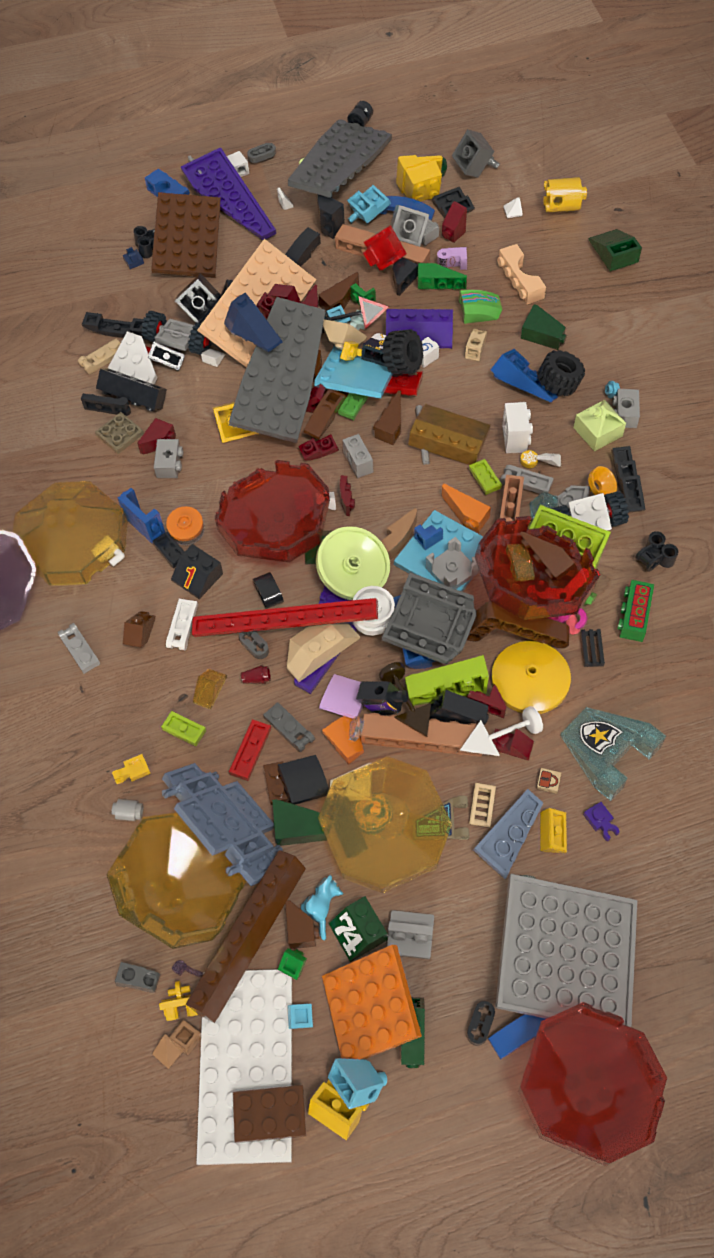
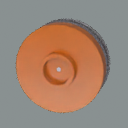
M183 506L173 510L166 521L169 534L180 545L194 544L204 534L205 526L202 516L192 507Z

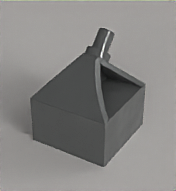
M468 129L452 154V157L464 174L473 177H479L486 165H491L496 169L500 165V163L494 160L492 155L495 151L483 135Z

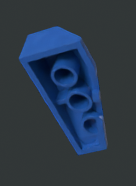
M515 349L502 354L491 368V371L494 373L493 375L497 379L544 400L553 402L559 397L557 394H553L549 390L547 391L545 386L540 384L541 381L538 380L537 371L531 370L528 367L530 363Z

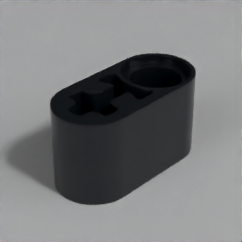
M271 572L253 578L254 586L266 609L284 602Z

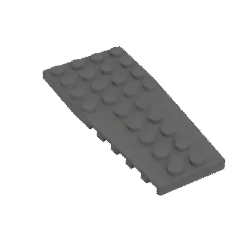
M337 120L320 137L289 177L288 186L332 197L333 191H339L340 185H345L348 178L352 179L355 172L359 173L362 170V166L366 167L392 140V134L384 130H375L372 127H362L357 123L352 124L345 120Z
M276 297L267 321L283 343L270 352L257 346L255 347L239 387L229 420L230 426L294 443L298 442L311 394L325 316L324 309Z

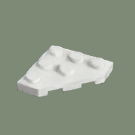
M127 332L108 368L155 384L157 380L156 372L151 359L148 358L149 353L142 336Z

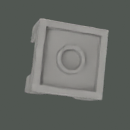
M454 537L448 542V550L435 559L434 553L426 557V569L440 584L457 589L479 574V561L473 556L471 562L461 551V542Z

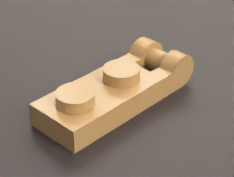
M116 338L88 356H81L78 359V363L84 367L88 374H91L112 361L121 343Z

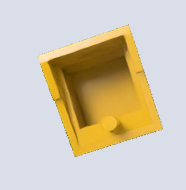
M416 155L398 157L396 184L401 193H404L407 198L420 202L439 195L443 157H417Z

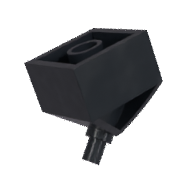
M200 273L177 295L175 302L196 323H201L206 319L222 295Z

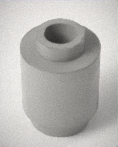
M118 799L117 803H113L112 815H115L117 820H141L144 806L143 803H139L136 800Z

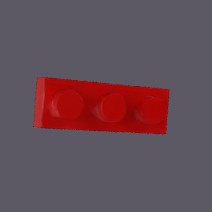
M252 719L230 767V775L249 781L271 731V725Z

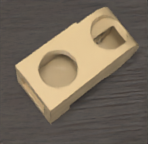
M473 329L466 345V359L480 361L486 342L487 331Z

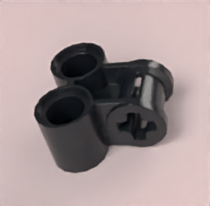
M137 226L133 230L135 245L138 247L142 258H150L153 255L155 229L147 230L144 226Z
M652 532L649 535L646 547L642 548L635 556L636 560H640L646 566L647 571H652L659 564L665 568H670L675 564L679 553L678 548L673 544L665 545L666 537L662 532Z

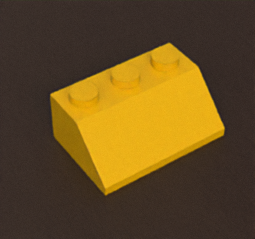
M235 402L212 407L222 443L259 434L229 425Z

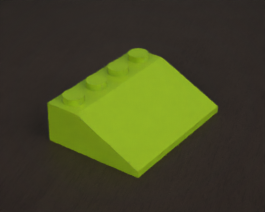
M540 505L527 534L559 546L568 554L576 567L564 575L563 579L571 582L582 568H589L592 571V576L582 586L588 589L611 532ZM522 544L517 555L518 561L545 571L544 569L547 568L543 562L539 564L532 556L535 553L532 548L527 549Z

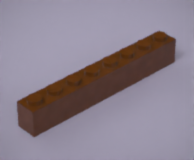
M281 850L277 852L188 999L186 1005L199 1016L215 1023L306 870L295 855Z

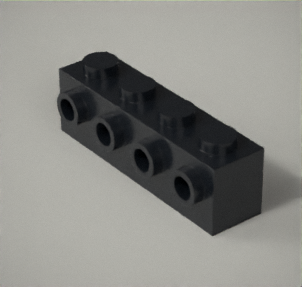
M109 368L100 369L96 389L101 390L102 394L115 395L116 399L125 397L131 401L132 405L146 406L145 409L149 411L163 409L167 391L166 388Z

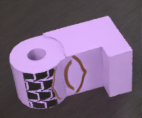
M466 247L439 250L437 252V264L446 268L460 267V270H467Z

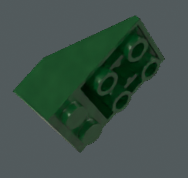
M615 229L588 238L609 271L639 262L642 247L634 236Z

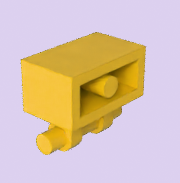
M328 1080L327 1083H322L310 1099L308 1114L347 1141L360 1121L362 1110L365 1112L369 1104L348 1109L330 1080Z

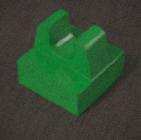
M287 948L278 970L297 980L301 976L307 960L304 957L305 953L297 949L293 951Z

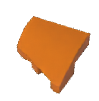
M343 716L322 730L323 734L335 746L336 751L348 765L364 753L355 719Z

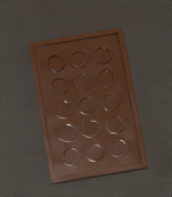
M158 192L152 273L198 276L201 273L204 277L216 278L221 197Z

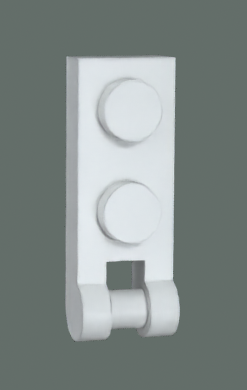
M178 600L166 640L167 648L173 649V647H177L179 650L184 651L187 649L193 617H195L198 608L197 601ZM181 636V639L176 640L175 637Z

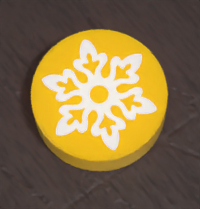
M531 450L524 451L520 458L521 465L525 468H534L538 464L536 459L538 454Z

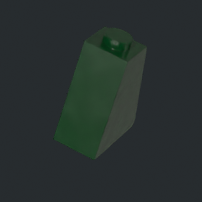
M534 304L522 326L521 339L559 350L561 344L564 345L567 338L565 334L566 327L538 305Z
M272 800L277 845L284 846L327 841L326 833H330L329 820L325 821L324 813L281 800Z
M411 997L422 1037L401 1045V1065H406L407 1068H419L420 1065H424L425 1003L424 998Z

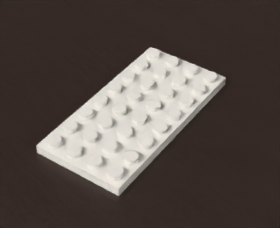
M279 970L245 971L216 1022L213 1023L202 1017L197 1165L292 1162V1138L235 1143L233 1092L292 1086V1029H289L287 1007L292 1005V977Z

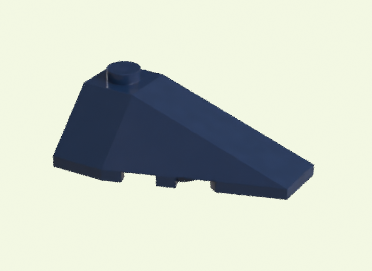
M243 293L231 302L224 324L232 335H238L243 340L250 341L267 352L283 343L246 293Z

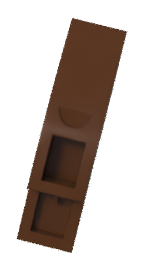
M329 389L314 410L303 432L319 440L334 421L336 413L349 392Z

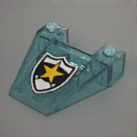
M588 707L560 734L594 788L610 801L624 788L628 779L614 767L621 757L633 746L650 760L662 747L666 735L650 723Z

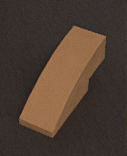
M416 508L387 528L388 536L381 540V542L385 546L390 560L402 550L410 539L417 523Z

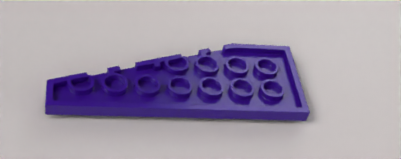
M221 147L181 166L183 174L196 193L201 196L221 197L220 210L261 240L277 234L276 229Z

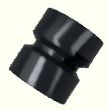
M359 101L347 117L348 123H357L364 127L373 115L372 106L366 101Z

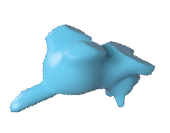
M331 875L327 878L324 877L317 885L315 895L307 897L301 904V910L310 916L313 921L319 923V934L322 940H326V917L331 899L335 896L343 895L337 882L332 880Z

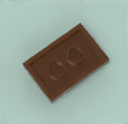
M303 1085L233 1092L235 1143L306 1136Z

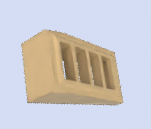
M475 783L469 824L490 828L496 786ZM478 791L490 793V797L478 795ZM477 799L487 800L489 805L477 803ZM476 807L486 808L488 813L476 811ZM475 815L485 816L487 821L475 819Z

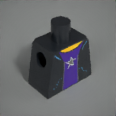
M362 681L356 700L372 713L386 716L401 711L402 704L408 701V693L405 690H398L391 682Z

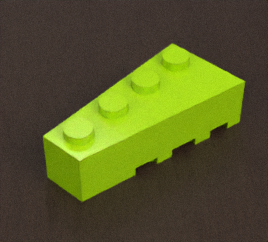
M484 655L405 677V688L413 706L428 704L445 690L464 697H468L470 690L487 694L489 674Z

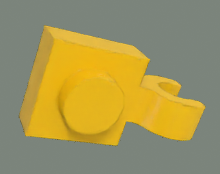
M354 341L345 342L340 358L343 360H354L356 355L362 357V349L358 348L359 344Z
M142 754L124 761V768L112 772L116 784L124 782L128 777H130L132 782L150 774Z

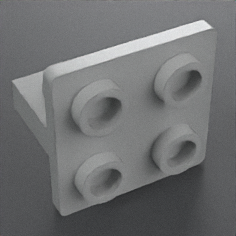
M391 911L387 947L397 945L400 956L430 959L434 915Z

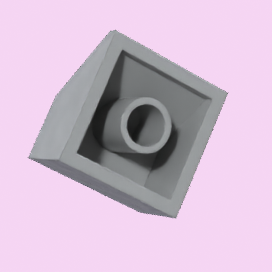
M396 205L390 225L399 241L420 247L429 214Z

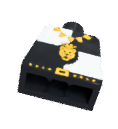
M376 333L363 343L361 359L385 366L382 349L386 335Z

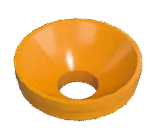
M598 466L590 472L588 486L590 492L594 495L601 493L605 495L617 491L616 479L608 468ZM594 482L598 484L599 490L596 488Z

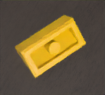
M552 808L541 811V851L567 853L566 812Z

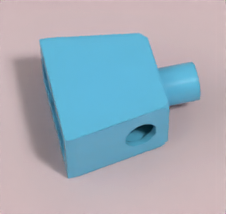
M337 1058L328 1075V1079L348 1109L375 1102L382 1087L387 1084L386 1073L377 1072L372 1064L365 1059Z

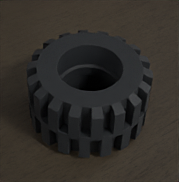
M412 329L389 332L388 336L385 337L382 349L384 364L388 371L392 374H410L420 369L424 351L422 341L417 332Z
M553 350L545 357L537 375L538 380L541 381L540 384L545 386L547 391L549 390L558 396H568V394L572 395L585 376V368L580 359L576 358L575 355L567 351Z

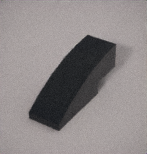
M307 227L294 241L285 255L301 267L311 258V252L321 244L320 234Z

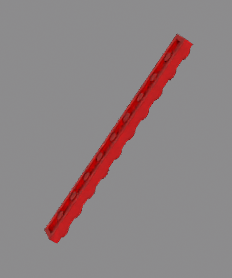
M377 598L195 616L192 621V635L194 637L374 620L378 619Z

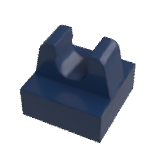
M130 247L126 249L127 254L122 255L130 270L144 264V260L137 249L133 251V248Z

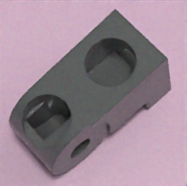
M121 962L115 984L119 987H129L155 993L160 973Z

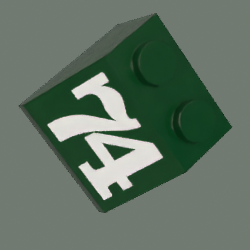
M366 896L348 905L329 923L350 962L388 940V933Z

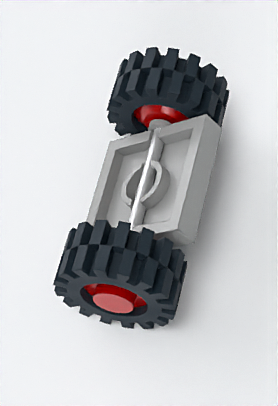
M148 311L146 313V317L143 319L144 323H142L143 328H141L143 339L186 351L188 348L191 353L198 355L210 349L209 347L212 345L211 340L197 331L201 325L200 323L192 325L173 319L167 321L163 313Z

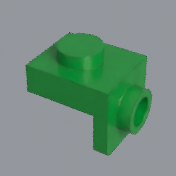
M355 283L351 286L350 296L353 302L360 305L358 296L376 301V290L372 288L365 292Z

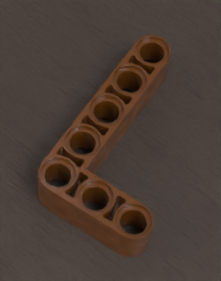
M488 601L476 611V618L467 638L468 641L477 642L497 628L555 648H566L569 646L570 627L562 622L499 601Z

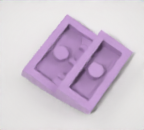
M334 674L323 695L319 708L357 720L363 709V705L356 700L361 682Z

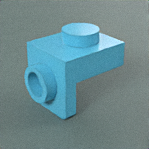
M341 305L326 311L328 318L345 314ZM350 317L335 320V322L347 324L351 321Z

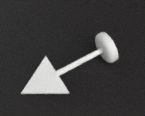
M529 706L523 710V722L491 735L488 734L480 720L460 751L500 756L492 739L524 726L533 734L542 732L543 723L540 714L534 707Z

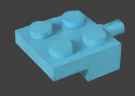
M372 185L363 194L358 191L347 200L354 211L348 217V220L352 223L359 217L366 223H369L388 207L391 202L379 189Z

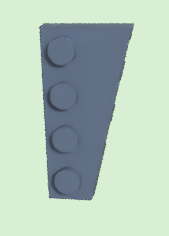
M529 789L523 793L473 849L504 879L507 878L521 846L543 805V802Z

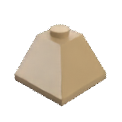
M324 320L323 327L329 341L335 344L337 349L343 350L344 343L348 341L360 344L367 337L350 324Z

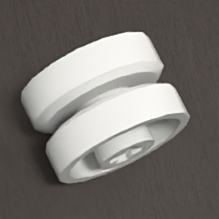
M368 586L359 590L353 600L377 598L378 619L354 621L353 625L363 634L374 636L384 633L393 615L395 603L393 596L387 590L378 586Z

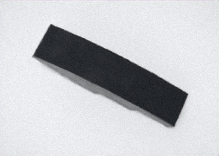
M631 447L612 448L611 452L620 492L624 495L623 498L626 499L627 509L629 512L645 511L640 475H637Z

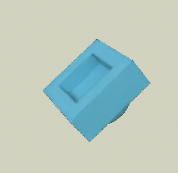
M312 1004L287 1006L289 1029L313 1027Z

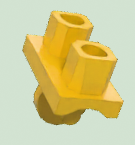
M175 981V988L168 990V996L176 995L177 997L161 1000V1003H159L160 1010L164 1011L167 1021L179 1019L178 1006L186 1005L191 994L185 996L183 994L191 992L190 985L182 987L181 981ZM186 1005L187 1017L198 1015Z

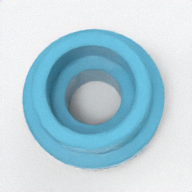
M614 381L607 383L605 394L608 398H613V396L617 395V391L620 389L619 384Z

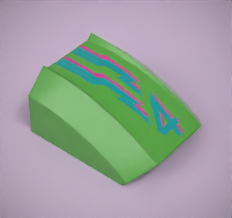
M459 290V303L463 312L464 324L492 321L499 318L502 311L499 295L482 290Z

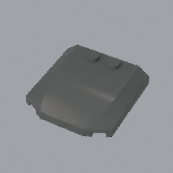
M410 572L393 615L384 631L382 640L443 664H448L463 651L476 618L473 602L474 596Z

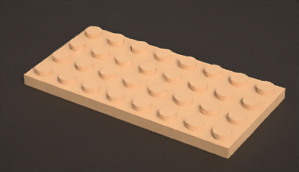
M264 239L197 331L247 368L256 346L250 341L243 340L238 335H232L225 326L224 321L231 302L238 296L246 293L256 305L263 293L266 292L268 294L274 284L295 286L300 301H302L316 279Z

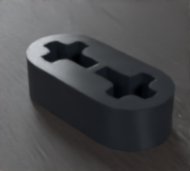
M482 1001L475 1007L467 1031L469 1042L475 1046H480L487 1040L495 1016V1008L490 1002ZM484 1007H487L491 1016L487 1015L484 1022L480 1021L481 1012L478 1010H483ZM478 1025L482 1026L481 1034L484 1037H479L478 1040H475L474 1034L471 1031L475 1032Z

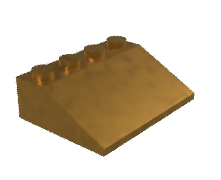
M425 404L410 431L408 445L471 465L477 462L491 425Z

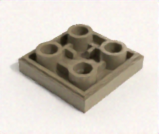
M120 412L96 430L95 434L119 454L140 438L144 431Z

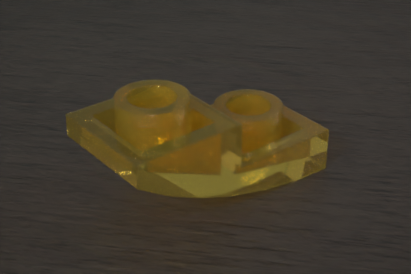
M523 544L507 545L506 552L511 561L510 570L515 580H534V569L528 549Z

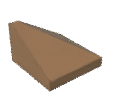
M165 1034L152 1055L170 1069L183 1051L171 1042L169 1036Z

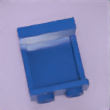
M132 488L123 492L118 497L124 518L151 544L154 539L165 533L160 513L156 509H153L147 515L143 513L135 491Z

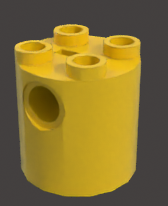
M580 177L548 179L544 181L546 196H543V204L546 212L581 209L582 200L587 198V188L582 187Z

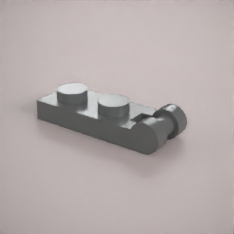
M278 702L263 714L264 719L297 751L302 752L305 749V745L315 740L314 735L306 730Z

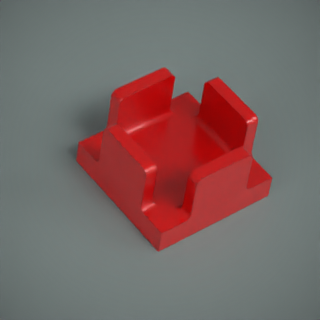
M391 225L364 241L367 250L363 254L371 267L376 264L379 270L385 269L407 254Z

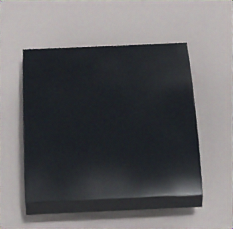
M460 186L432 197L433 204L444 218L454 201L465 206L467 212L475 209L469 196L464 195Z
M316 755L278 764L277 770L285 785L284 791L291 804L296 805L329 796L330 790Z

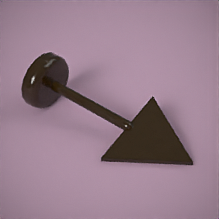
M400 662L390 663L380 671L379 678L381 681L395 683L400 691L404 690L400 680L405 675V667ZM408 697L406 704L410 711L397 715L394 718L428 737L431 703L415 709Z

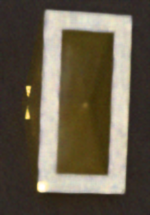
M211 669L199 675L193 703L211 709L227 675Z

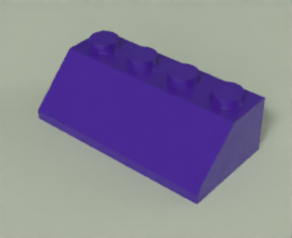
M387 309L386 336L392 331L412 329L417 332L421 341L429 337L438 344L439 348H452L453 309Z

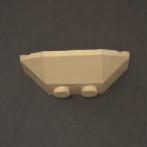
M344 622L308 626L290 639L287 669L300 682L359 640L360 636L348 623Z

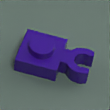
M602 802L584 812V817L595 831L599 829L603 831L602 836L606 841H609L611 838L608 831H613L616 836L619 835V828L610 823L614 819Z

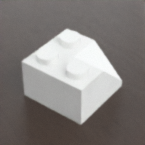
M526 402L505 403L502 427L506 453H522L527 451L528 445H531L530 434L533 433L532 423H529L531 413L530 409H527Z

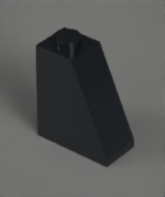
M448 690L443 691L428 703H431L429 720L437 719L440 722L448 723L456 721L467 725L471 723L478 724L481 720L483 725H485L489 718L487 713L488 705Z

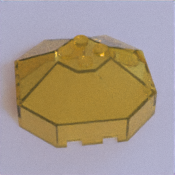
M92 482L53 483L15 513L11 546L17 557L26 562L28 567L37 575H40L49 586L87 584L92 580L91 576L97 571L101 572L110 565L109 560L115 556V550L120 549L123 553L125 552L128 521L124 510Z
M389 756L333 779L318 816V820L327 838L328 846L342 878L380 893H384L399 884L411 881L428 871L431 872L437 869L452 827V822L427 770Z
M178 813L143 817L106 874L119 916L172 949L212 941L223 930L226 924L225 921L232 912L238 900L237 897L246 884V880L240 873L228 876L226 868L233 864L225 856L227 850L212 856Z

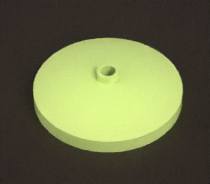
M342 527L329 533L321 542L316 554V568L320 579L331 592L342 598L353 600L356 593L364 587L384 586L390 573V559L385 546L374 534L358 527Z

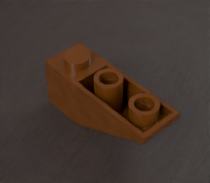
M356 272L348 276L346 279L318 294L319 307L326 312L341 305L344 310L351 299V286L355 283L359 286V273Z
M399 390L395 396L391 397L389 406L384 408L381 418L373 426L375 438L391 445L395 444L401 434V391Z
M520 533L523 537L520 541L527 549L532 548L535 552L532 556L539 564L541 562L545 564L547 568L544 570L551 579L555 577L559 580L576 567L563 548L527 533Z

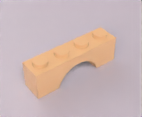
M515 244L500 249L499 257L497 258L498 264L505 271L506 277H509L513 287L519 292L520 298L527 305L544 299L546 286L540 277L527 275L520 270L523 266L524 254L519 246Z

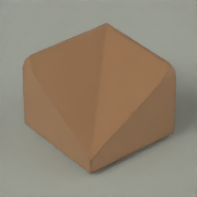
M183 1020L169 1037V1040L188 1056L201 1040V1032Z

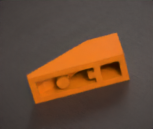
M445 483L442 485V497L461 523L468 529L479 533L490 518L491 507Z

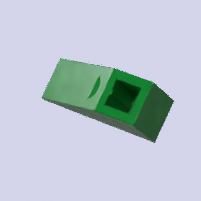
M418 263V289H466L467 275L436 263Z

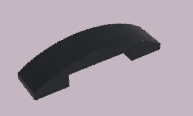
M86 312L82 326L99 334L124 338L127 332L142 336L143 331H141V328H143L142 323H144V320L133 318L132 322L103 319L102 314Z

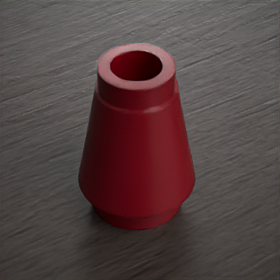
M260 665L241 672L242 683L266 684V682L271 681L269 667Z

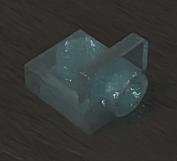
M542 492L529 503L533 519L540 505L550 509L559 507L557 496Z

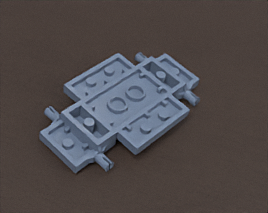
M193 763L165 773L162 780L169 788L162 791V796L165 799L176 796L180 800L174 810L212 856L227 850L225 856L233 865L226 868V874L232 876L240 873L250 886L259 883L279 850L283 851L280 845L274 847L264 835V833L271 831L274 827L271 819L238 781L222 786L218 781L219 774L216 771L205 773Z

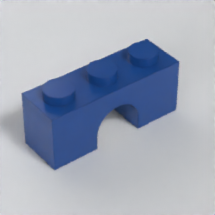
M160 169L145 177L147 190L156 197H158V192L190 195L189 190L185 186L179 184L177 180L172 179Z

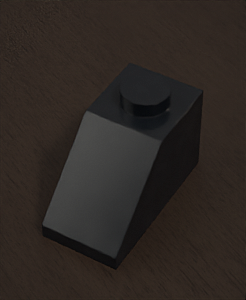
M404 257L395 262L392 268L394 285L398 296L418 277V264Z

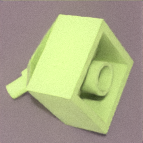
M605 400L576 414L574 429L593 451L623 437L626 422Z

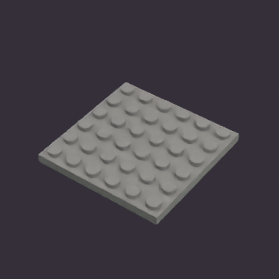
M510 874L495 1008L625 1035L631 1034L637 900Z

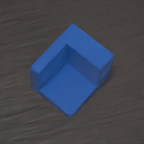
M420 524L414 528V538L427 550L443 539V529L441 527L436 529L433 525L424 529Z

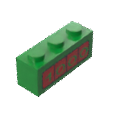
M631 580L630 586L625 587L623 597L627 598V600L622 603L620 612L624 616L623 619H619L617 628L621 630L620 638L643 642L647 630L654 584Z

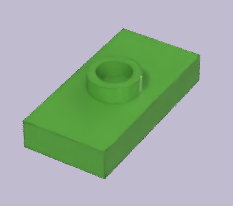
M349 393L339 408L338 414L354 420L369 396Z

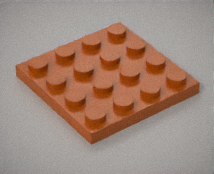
M390 945L322 976L342 1059H367L422 1037L397 945Z

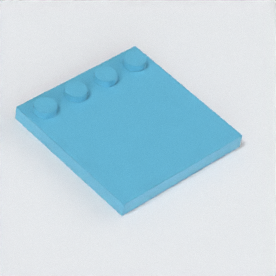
M334 346L315 378L314 386L322 384L328 389L381 399L393 375L388 371L387 367L363 360L361 356L357 355L354 360H343L340 358L342 350Z
M434 510L422 527L424 529L431 525L436 529L441 527L443 529V539L425 550L413 536L394 560V565L407 573L411 572L438 582L426 569V557L434 553L435 559L448 550V542L456 537L461 542V551L471 562L473 556L479 561V569L496 548V543ZM472 578L457 588V590L463 592Z

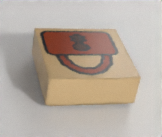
M541 768L537 789L557 794L561 772Z

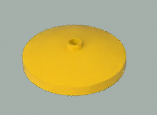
M523 641L508 646L498 655L493 664L491 679L492 686L494 684L497 686L507 707L523 713L525 708L532 706L539 714L553 710L563 702L569 691L571 673L568 663L556 649L536 641Z

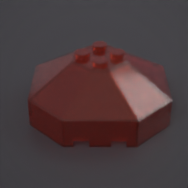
M276 460V471L257 468L256 471L249 474L246 478L244 477L237 482H233L227 494L226 491L221 493L219 510L215 515L217 530L237 556L291 562L321 543L330 503L329 487L308 463H300V466L290 465V461Z
M530 516L516 517L515 521L507 522L505 518L497 519L480 540L475 554V560L489 600L523 620L577 614L594 590L600 577L599 570L595 569L592 564L594 558L590 549L586 547L581 557L576 546L577 543L573 539L565 535L559 537L557 531L548 525H543L541 528L528 529L532 519ZM520 533H527L563 548L576 567L559 580L555 577L551 579L544 570L547 568L543 562L539 564L532 556L535 553L532 548L527 549L520 541L523 538Z
M582 1002L541 1021L518 1093L540 1139L607 1166L654 1143L657 1125L665 1103L663 1092L667 1076L644 1032L623 1025L624 1020L618 1015L608 1011H600L593 1008L592 1005Z

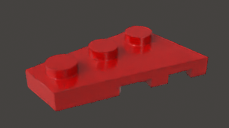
M423 371L417 372V375L408 376V374H401V376L397 377L392 376L384 393L396 394L399 390L401 394L417 396L423 378Z

